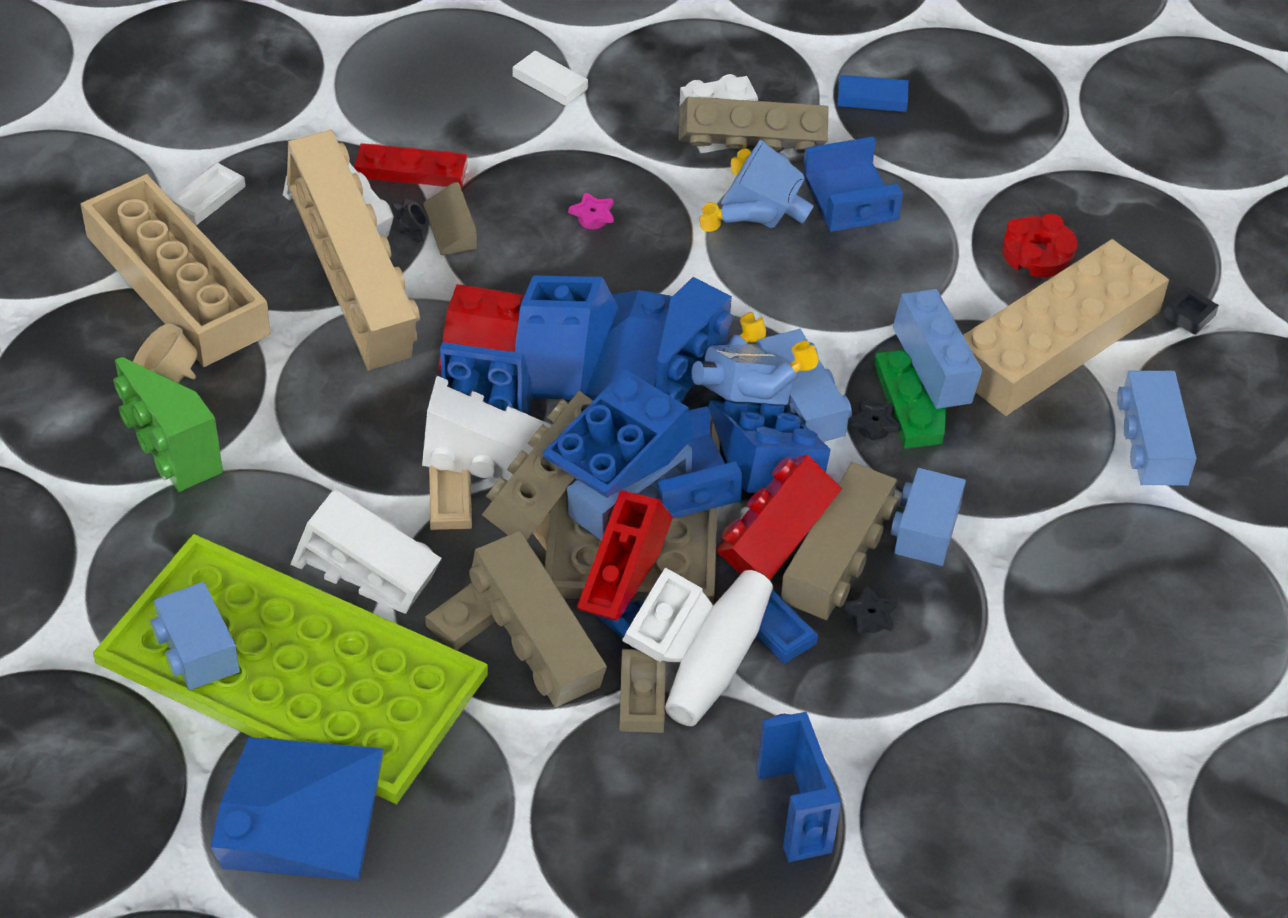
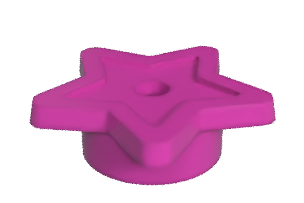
M584 193L582 202L570 206L568 213L578 216V221L584 228L599 229L605 226L606 223L614 222L613 215L609 211L614 205V201L611 198L596 199L591 194Z

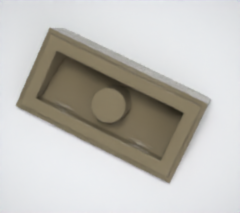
M459 182L449 185L423 202V208L428 217V222L440 255L477 249L476 227Z

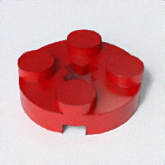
M1049 213L1043 217L1030 216L1010 220L1003 239L1002 253L1008 264L1017 270L1020 265L1030 269L1029 275L1053 277L1068 268L1072 261L1074 262L1078 242L1074 233L1067 226L1063 225V219L1056 214ZM1039 245H1043V246H1045L1046 248H1045V249H1041Z

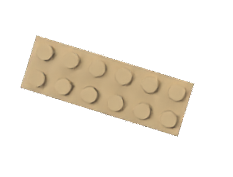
M331 129L288 141L287 186L369 371L412 357L413 343L417 341L415 327L416 322L420 320V315L415 300L413 298L408 299L404 291L405 280L401 269L398 266L393 267L390 260L391 249L386 236H380L376 229L377 218L371 204H365L363 200V187L360 177L357 173L352 174L348 166L349 155L343 142H337Z
M148 174L80 203L87 238L165 324H174L183 329V334L196 347L198 352L196 359L203 367L271 335L268 306L264 297Z
M1111 239L963 335L982 369L976 393L1005 416L1009 415L1160 313L1169 279Z

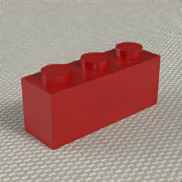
M809 455L795 458L787 457L782 460L773 470L772 476L774 479L767 488H761L750 498L747 503L750 509L742 519H736L724 530L722 534L724 541L717 548L716 552L740 575L745 570H753L771 580L842 490Z

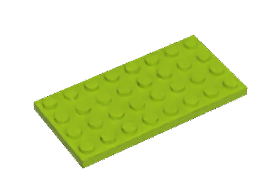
M195 534L190 537L93 652L96 664L253 738L382 748L384 753L376 795L396 805L488 675V664ZM204 582L235 643L240 672L188 690L182 675L174 677L165 654L170 649L166 642L159 645L150 620L157 617L154 599Z

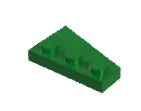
M905 350L875 353L874 366L887 403L893 404L892 417L900 424L898 433L904 449L942 444L945 431L946 408H935L911 363L910 355Z

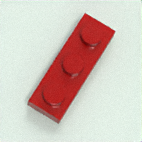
M361 143L354 168L367 179L448 187L455 182H459L462 189L468 159L467 154Z

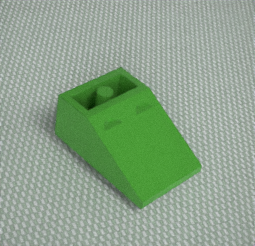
M124 357L116 359L115 364L118 377L114 378L113 382L119 397L123 401V405L119 406L121 418L128 429L134 427L137 431V439L144 453L153 454L156 468L162 479H170L178 492H181L222 474L223 468L215 417L197 392Z

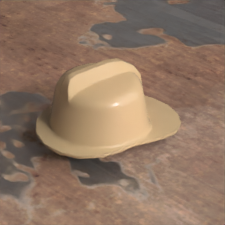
M165 324L146 339L138 350L133 362L179 383L184 377L193 380L196 378L191 367L197 358L198 352L196 347L183 334V329L174 324Z

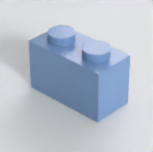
M922 468L917 469L914 482H905L900 506L905 507L904 513L896 511L890 535L897 537L895 554L943 566L960 510L965 479Z
M204 582L154 599L157 617L150 620L154 635L159 645L167 643L170 650L166 651L165 654L174 677L182 675L188 690L240 672L235 643Z

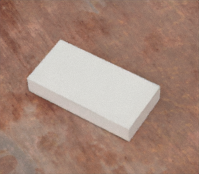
M537 51L532 52L513 66V77L565 106L588 89V79Z
M216 163L170 199L195 225H198L246 187L245 178L229 168Z

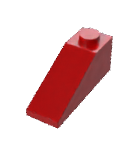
M624 490L619 492L576 607L579 611L615 621L620 619L659 557L673 516L659 499Z

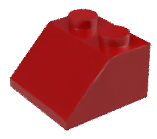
M456 284L447 309L442 342L515 352L520 306L525 295ZM441 357L439 359V371H441Z

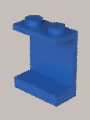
M874 137L805 148L803 175L830 232L899 220L903 192L898 183L883 184L873 164L876 143Z
M708 406L689 411L694 438L687 444L692 448V473L657 481V499L662 502L673 518L741 501L742 472L736 461L724 463L710 435V410Z
M807 711L791 715L787 713L779 714L771 719L763 720L756 771L758 779L793 773L801 794L790 796L783 845L788 862L833 853L841 799Z

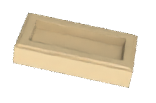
M432 465L429 466L430 529H472L470 472L462 469V473L439 470Z

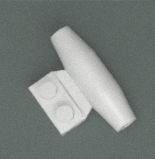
M664 568L625 633L622 641L659 662H680L665 706L667 714L676 722L686 726H694L728 687L755 639L773 589L770 580L759 572L753 570L743 571L713 606L703 593V588Z

